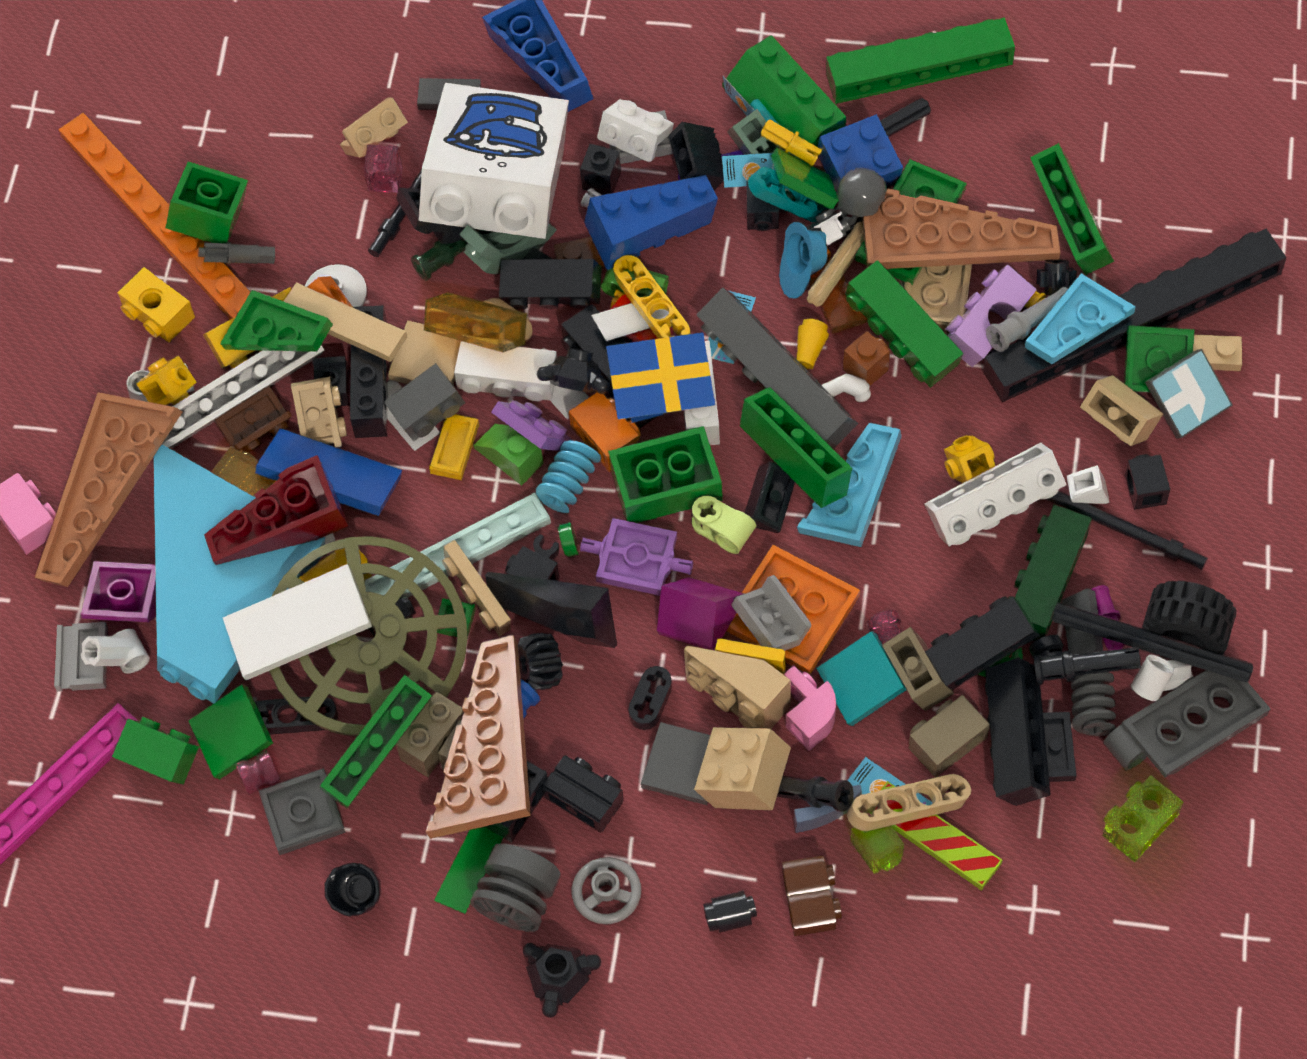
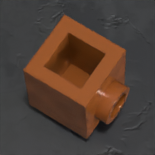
M866 331L844 350L843 370L847 374L866 380L871 386L889 370V347L881 338H875Z

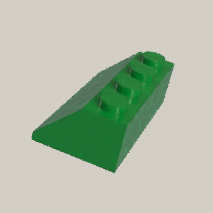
M772 35L746 50L726 78L749 105L752 101L759 99L782 127L794 134L796 131L799 132V137L818 147L820 136L846 126V116Z

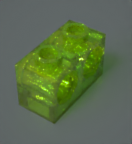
M1151 775L1143 784L1137 781L1126 794L1128 800L1121 807L1115 805L1103 819L1106 824L1102 836L1133 862H1136L1178 817L1183 805V801ZM1153 800L1158 803L1160 808L1149 809L1144 805L1143 801ZM1131 824L1137 829V832L1132 834L1126 833L1120 826Z

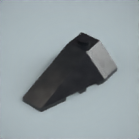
M487 572L485 574L487 587L503 609L584 644L610 648L617 646L608 588Z

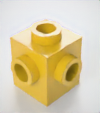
M178 355L169 361H166L163 357L148 367L150 373L136 384L148 402L161 405L171 403L174 406L189 396L187 390L197 382Z
M962 436L956 439L952 446L944 449L947 461L944 462L945 468L952 479H956L961 483L996 466L994 463L995 456L990 445L974 436Z

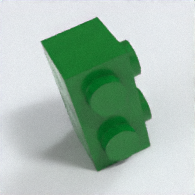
M144 716L141 717L140 721L127 719L112 757L170 782L184 785L199 749V746L189 742L191 736L175 729H171L170 733L159 730L161 723Z

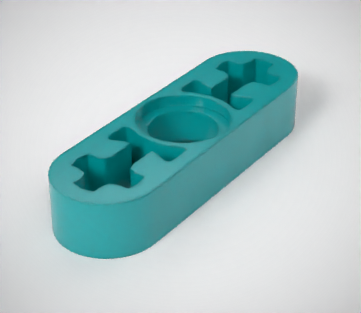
M761 167L748 179L749 189L755 197L810 222L817 221L815 216L828 209L779 183L776 171L771 168ZM785 189L791 191V193L795 197V201H792L787 196Z

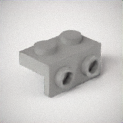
M775 575L769 576L762 588L737 596L731 604L761 646L783 649L784 651L801 644L811 628V622Z

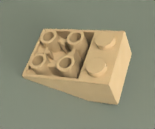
M686 646L684 649L686 680L690 686L699 692L704 690L712 696L714 703L725 712L730 710L737 715L745 728L772 729L790 708L791 680L766 661L692 646Z

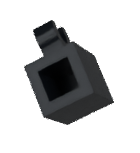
M538 535L533 543L534 551L522 546L517 556L512 555L508 560L505 573L558 581L560 578L558 563L553 560L559 554V543L554 542L550 549L544 550L541 548L545 542L544 536Z

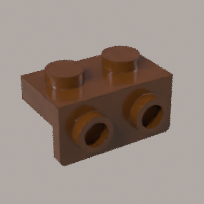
M268 386L215 419L214 423L235 454L241 450L247 454L262 444L259 439L270 432L272 437H274L280 428L287 429L289 427L287 421L290 420L292 415L289 411L286 412L271 387Z

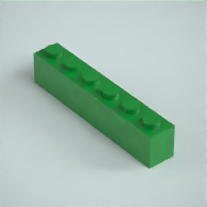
M1005 17L995 20L988 19L981 23L956 26L941 32H929L909 39H897L882 45H870L850 52H838L826 57V77L835 104L1010 66L1013 65L1015 45Z

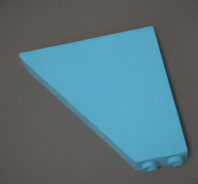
M161 445L153 457L157 671L165 680L171 683L178 682L188 688L189 692L200 700L207 699L215 704L240 670L223 617L272 597L279 582L292 566L311 551L325 545L326 538L323 537L318 540L215 565L204 534L234 510H241L255 497L168 447ZM321 557L303 568L296 577L299 578L314 567Z

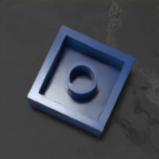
M877 114L819 138L818 148H821L822 151L818 156L826 173L830 175L836 193L838 192L842 177L848 171L855 168L864 167L876 171L884 178L886 188L895 185L902 174L903 166Z

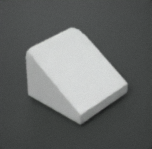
M1098 465L1067 475L1072 502L1110 503L1106 481Z

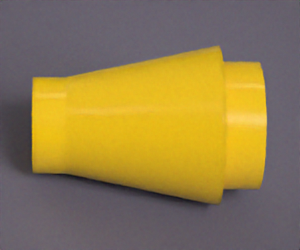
M804 319L802 325L798 326L796 359L806 369L814 368L815 362L829 337L827 324L815 319Z

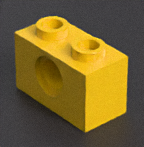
M145 267L117 292L122 303L120 308L123 313L133 321L138 319L153 337L157 338L160 336L168 343L195 318L190 301Z

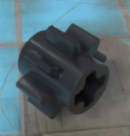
M1046 260L1044 269H1037L1036 284L1039 287H1044L1045 294L1052 295L1062 287L1069 288L1077 279V270L1069 267L1068 260Z

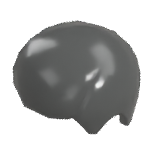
M864 167L848 171L842 177L838 187L837 198L840 208L848 214L858 217L876 214L880 204L885 201L887 192L885 180L876 171Z

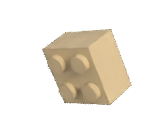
M713 727L694 790L715 808L773 810L791 747L771 729Z

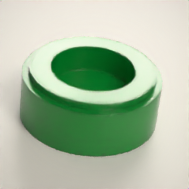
M572 523L559 525V537L565 556L578 555L579 548Z

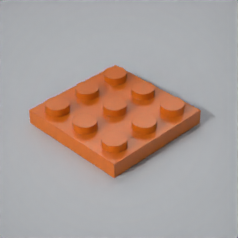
M772 545L742 593L746 594L762 588L769 576L775 575L811 622V628L801 644L785 650V663L811 675L858 600L860 590ZM736 613L726 631L750 644L760 645Z

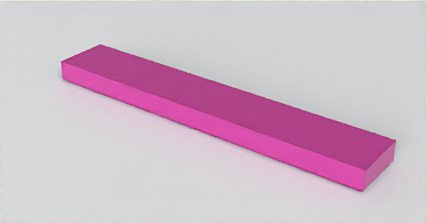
M119 703L0 814V865L113 758L112 755L127 719L138 721Z

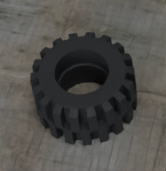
M1167 581L1158 584L1153 589L1142 629L1224 654L1228 646L1237 611L1231 600L1225 598L1226 596L1212 588L1193 582Z

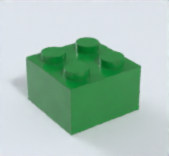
M188 161L170 201L165 228L211 243L226 244L242 210L248 180Z

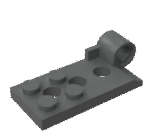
M1205 670L1124 720L1120 726L1105 738L1103 744L1125 770L1134 768L1148 757L1160 773L1167 777L1177 773L1268 715L1271 708L1248 682ZM1213 697L1225 698L1230 707H1218L1214 703ZM1187 714H1199L1204 723L1198 725L1190 722ZM1170 729L1174 731L1178 739L1175 741L1165 739L1161 734V730Z

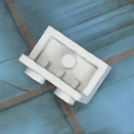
M619 99L603 111L597 138L636 157L651 162L655 157L657 145L672 133L674 123L664 119L659 113L648 112L637 107L634 102Z

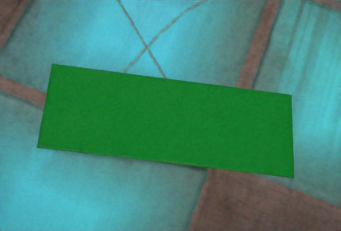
M486 827L469 830L434 901L465 914L470 905L473 892L478 889V880L484 877L486 873L484 866L493 846L501 844L503 837Z

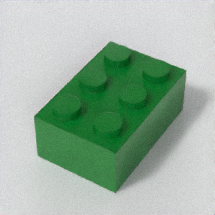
M704 426L608 451L611 474L626 521L639 523L692 509L694 502L702 496H712L719 501H723L722 481Z

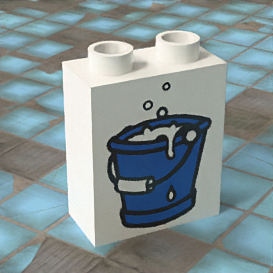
M445 83L422 166L419 221L458 227L469 225L473 229L546 239L564 152L569 100Z

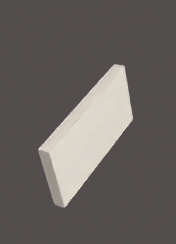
M348 564L223 617L237 662L245 680H249L372 627L354 575Z

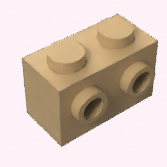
M1113 375L1097 380L1080 406L1094 420L1103 424L1116 434L1120 440L1130 446L1147 440L1163 416L1161 411Z

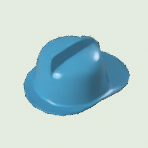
M793 222L788 226L785 233L779 278L781 288L789 298L796 299L802 296L807 289L810 276L825 266L828 256L825 232L807 230L800 222Z

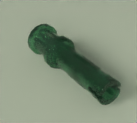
M479 230L478 232L481 234H489L493 231ZM463 238L454 243L440 244L439 240L433 243L432 248L420 256L417 254L412 256V265L423 280L428 281L431 279L432 273L443 266L449 267L455 261L454 257L466 250L465 246L468 242Z

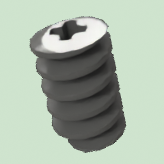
M1105 672L1075 676L1076 679L1071 681V689L1073 691L1071 701L1074 704L1072 706V715L1074 716L1072 727L1077 732L1089 736L1109 735L1116 729L1114 724L1108 723L1116 718V714L1109 710L1115 707V700L1109 698L1114 695L1115 688L1108 685L1114 681V675Z

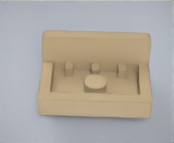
M388 97L342 131L346 140L340 146L346 155L359 158L371 153L380 142L397 134L398 129L408 122L394 99Z
M330 377L291 383L300 435L325 444L334 443L335 448L342 447V437L347 436L344 417L338 418L336 406L341 405L338 386H332Z

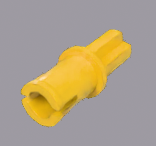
M768 120L761 130L762 137L783 148L786 153L790 152L807 162L810 166L814 165L822 151L821 148L799 137V132L796 131L794 134L772 120Z

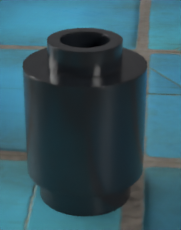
M744 890L711 898V902L703 904L710 932L718 930L721 933L752 925L751 918L757 916L753 897H746Z

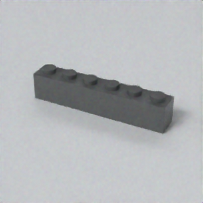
M722 287L697 313L699 319L704 323L701 329L711 339L715 340L718 337L722 341L724 346L721 350L731 360L735 362L739 359L745 365L742 372L754 383L759 380L766 388L771 387L832 449L859 424L734 294Z

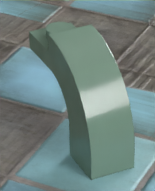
M549 223L546 239L500 232L481 234L467 225L459 235L468 242L464 253L486 273L499 274L501 260H522L533 247L539 250L557 229Z

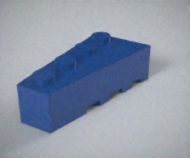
M515 0L482 17L489 37L551 98L569 100L568 112L594 99L586 76L542 0Z

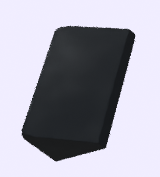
M771 461L759 467L744 513L754 520L756 528L779 533L795 482L779 465Z

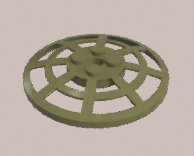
M372 536L349 537L330 542L311 551L292 566L283 576L272 594L274 596L286 591L287 588L290 589L305 583L296 577L303 568L327 553L345 548L347 564L352 570L370 622L376 632L375 637L371 641L363 642L354 634L326 646L335 662L324 677L315 668L308 654L298 658L306 674L317 685V688L306 703L295 694L286 682L279 667L270 670L269 673L278 691L301 716L322 729L357 737L366 725L344 723L317 712L329 694L346 702L370 704L373 717L395 688L393 686L382 690L379 672L389 668L396 662L410 672L408 678L417 683L420 680L435 693L438 692L447 698L459 678L467 646V625L463 606L452 582L441 568L426 555L409 545L391 539ZM358 546L387 547L402 552L413 558V560L402 573L383 565L361 564ZM424 567L432 572L444 587L452 603L454 614L434 615L427 596L413 582ZM363 574L381 575L395 582L384 596L373 592H366ZM406 590L410 591L418 601L424 617L404 619L396 603ZM457 628L455 657L451 669L443 681L428 669L436 649L437 629ZM427 630L426 647L421 660L418 662L404 651L407 633ZM346 670L356 674L366 675L368 693L349 691L336 686Z

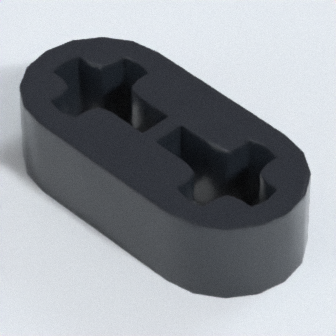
M653 666L643 673L628 709L630 722L634 727L648 730L658 723L672 690V678L667 669ZM657 677L662 678L663 685H658L655 693L652 694L650 681L655 682ZM649 702L651 715L646 714L643 719L639 718L637 710L642 711L646 703Z

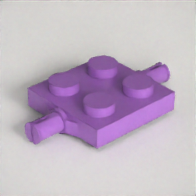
M615 518L612 519L609 532L602 542L583 537L580 546L581 552L599 555L600 563L596 574V582L659 596L661 595V585L665 584V580L671 573V570L691 575L693 568L692 560L674 557V548L677 541L676 531Z

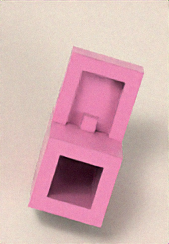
M793 666L784 673V676L791 680V695L799 704L786 714V728L810 751L828 736L834 726L836 697L828 681L816 689L817 684L808 673H801Z

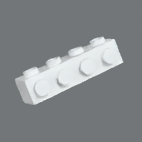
M1039 443L924 503L938 536L950 547L951 545L965 543L972 534L982 529L988 530L997 526L1001 519L1011 514L1024 512L1029 508L1030 504L1039 499L1053 497L1058 493V489L1067 484L1053 451L1044 444Z

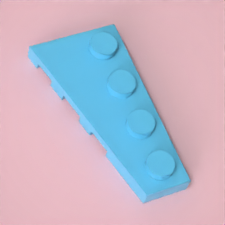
M869 423L847 454L846 462L853 468L847 496L823 508H820L814 502L812 504L813 509L807 518H803L797 526L800 534L862 547L902 437L901 430Z

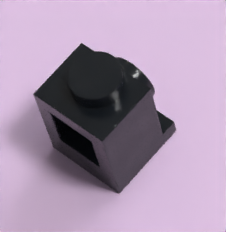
M345 356L313 358L314 379L330 377L332 386H338L341 405L336 406V408L349 406V370Z

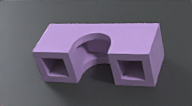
M1006 265L999 272L993 269L982 282L985 286L980 294L975 292L965 303L964 307L967 309L962 317L957 315L946 328L950 332L948 337L964 353L962 359L971 367L984 359L992 348L986 336V329L991 325L988 319V312H995L1006 320L1007 315L1013 311L1020 312L1037 290L1009 265Z

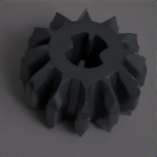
M534 633L520 638L518 653L521 679L534 690H547L558 686L563 676L562 653L559 652L558 643L552 634Z

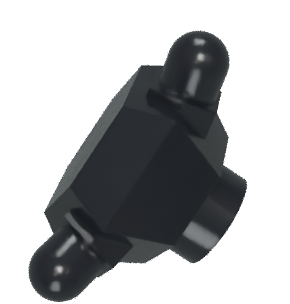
M568 347L566 356H559L552 364L540 367L536 373L539 380L550 381L551 384L561 388L587 393L597 392L599 394H605L609 390V383L603 379L598 364L592 362L593 352Z
M527 943L523 947V954L528 958L527 963L529 965L526 969L535 997L540 998V1001L543 1002L542 1012L548 1018H552L557 1014L559 1005L570 1002L590 980L589 975L591 971L599 969L602 963L598 955L591 954L585 956L584 953L581 954L580 949L547 944L544 947L537 946L534 943Z

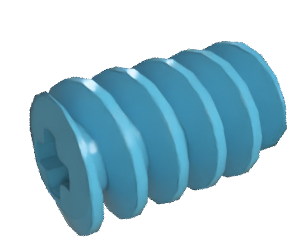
M564 441L560 446V452L554 457V462L549 465L548 473L543 476L542 483L536 488V495L539 500L557 512L569 513V508L566 504H576L577 498L574 494H581L583 492V487L579 483H588L589 476L586 473H593L595 471V466L591 462H600L601 455L592 447L582 442Z

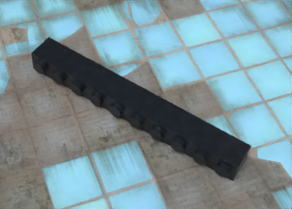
M1267 229L1257 233H1247L1239 241L1231 245H1221L1209 255L1202 258L1195 257L1184 266L1174 271L1166 270L1158 275L1156 279L1145 284L1138 283L1131 287L1128 292L1119 295L1122 299L1136 306L1134 314L1055 363L1050 364L1026 349L1025 342L1028 339L1026 337L1023 340L1018 339L1016 343L1009 345L1008 349L1003 352H998L995 349L985 356L983 373L1001 402H1005L1126 346L1128 326L1166 328L1281 275L1287 257Z

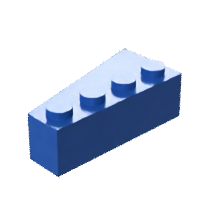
M703 175L591 197L584 223L606 269L609 270L614 267L616 260L622 256L632 255L638 257L641 251L649 247H660L671 237L677 236L679 238L710 224L718 197L707 176Z

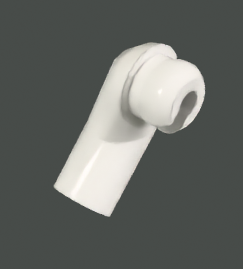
M844 374L822 384L833 397L845 392L854 396L857 402H865L871 396L868 382L851 374Z

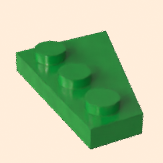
M252 290L220 344L225 350L317 352L333 323L327 317Z

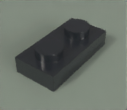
M1070 712L1043 713L1049 782L1075 781L1077 775Z

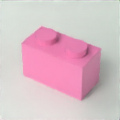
M16 473L0 484V520L27 555L47 542L56 513L48 502L42 505L38 500L41 494L32 480L25 482L20 474Z

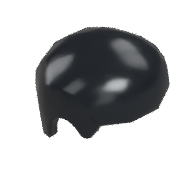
M362 863L344 864L334 868L324 883L325 899L333 910L346 916H359L372 910L375 904L378 903L381 896V881L372 868Z

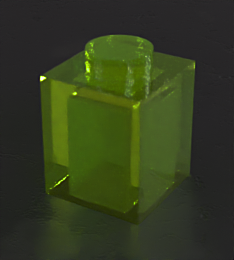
M892 826L870 831H861L855 827L851 829V843L874 874L882 869L889 871L901 862L904 843Z

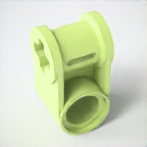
M699 497L692 506V527L694 531L730 553L738 554L756 528V523L750 516L731 508L715 497Z

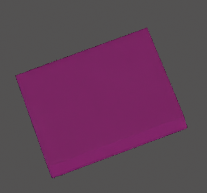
M94 561L81 611V618L149 622L156 618L155 565Z
M690 577L661 585L657 632L659 635L715 651L717 639H722L737 613L731 604L737 596L744 593Z

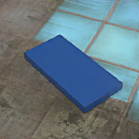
M281 428L260 458L255 471L258 475L277 481L279 479L278 475L286 468L318 455L339 502L377 516L382 512L402 474V470Z

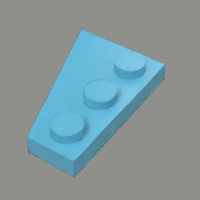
M1081 273L1025 342V348L1053 364L1134 314L1136 306Z

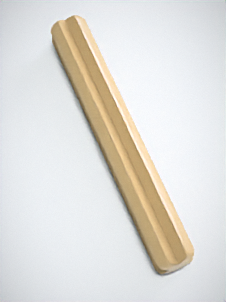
M862 221L856 223L808 291L807 301L809 304L813 303L816 307L821 306L854 260L857 251L864 241Z

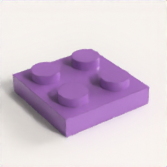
M514 400L511 403L498 401L491 412L540 449L560 451V446L564 441H574L565 434L567 431L565 427L553 420L548 422L540 416L542 411L529 402L521 404Z

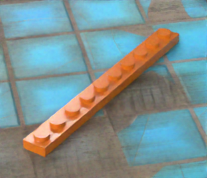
M82 113L58 129L61 137L229 319L236 317L250 291L224 263L204 262V257H198V247L204 248L205 242L203 240L165 228L170 205L95 124Z

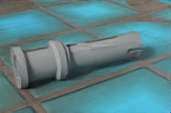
M1062 287L1025 311H1013L1007 315L1005 321L988 326L986 336L990 345L998 352H1003L1008 349L1009 344L1017 339L1023 340L1028 337L1031 329L1042 322L1068 288Z

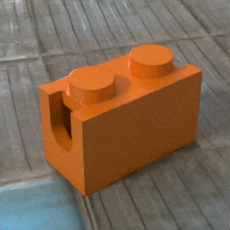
M596 392L568 411L570 427L586 445L592 447L601 455L600 462L608 472L611 471L608 451L637 444L636 441L641 436L635 423H631V420L627 422L625 419L617 418L615 400L613 398L607 399L604 394Z

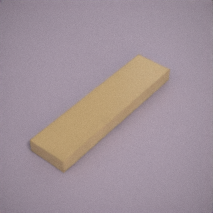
M297 282L284 300L286 303L327 317L333 323L328 333L329 335L389 362L393 360L407 338L406 331Z

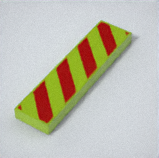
M887 781L881 790L896 786ZM887 800V805L890 809L896 812L903 811L900 803L895 800ZM938 815L889 826L981 891L1003 861Z

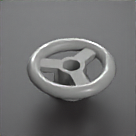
M611 857L598 858L585 864L576 874L572 884V899L576 909L586 919L598 924H614L629 917L638 906L641 898L640 879L635 870L626 862ZM608 868L619 870L628 878L631 892L620 889L618 876L613 871L608 870ZM597 870L598 872L591 880L593 894L584 901L582 896L583 883L592 872ZM604 885H610L612 887V889L608 892H603L600 890V888ZM614 899L626 903L622 909L614 913L603 914L592 910L602 901L607 902Z

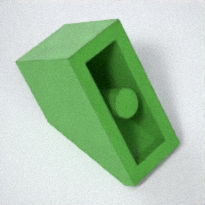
M495 423L473 445L475 450L521 486L544 464L542 450L509 425Z

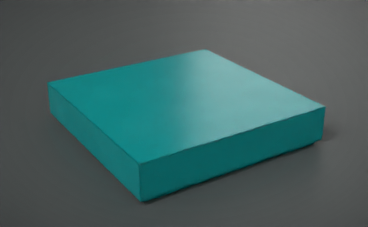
M873 631L816 668L824 683L828 681L832 686L836 697V704L850 726H854L907 690L877 634Z

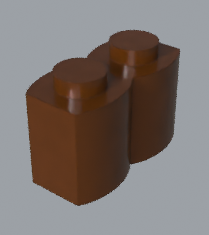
M824 855L782 862V874L794 936L836 930V920L842 919L839 898H832L830 886L836 885L832 864L826 865Z

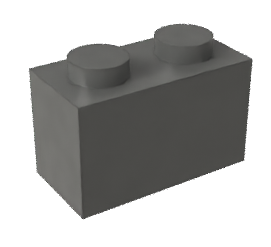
M436 363L384 401L400 426L413 441L428 435L435 425L443 419L455 415L460 407L466 403Z

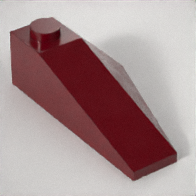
M318 455L286 468L278 475L279 479L265 491L261 488L254 494L255 499L241 510H234L204 534L215 565L318 540L348 527L339 499Z

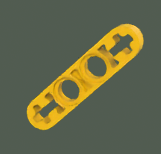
M625 255L617 259L613 267L616 282L657 338L674 337L670 333L671 326L678 336L691 334L688 323L640 259L632 255ZM624 270L634 271L635 280L632 281L630 274ZM642 288H649L653 291L647 297L636 295L637 291ZM659 309L669 312L662 319H656L651 316L653 312Z

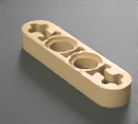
M949 774L856 797L848 809V821L858 830L870 831L957 810L964 805L971 795V787L962 776ZM924 793L928 795L932 800V804L925 805L917 799L916 794ZM887 800H895L900 803L903 811L896 812L890 809L887 805ZM873 812L870 817L867 815V813Z

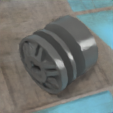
M496 844L493 846L484 866L485 872L490 877H482L478 880V890L473 892L470 903L479 913L501 925L520 931L535 932L541 925V916L547 910V905L542 899H548L553 896L561 877L560 870L546 858L530 850L509 844Z

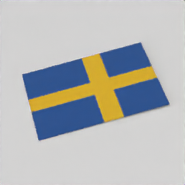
M703 332L606 346L618 419L715 406Z

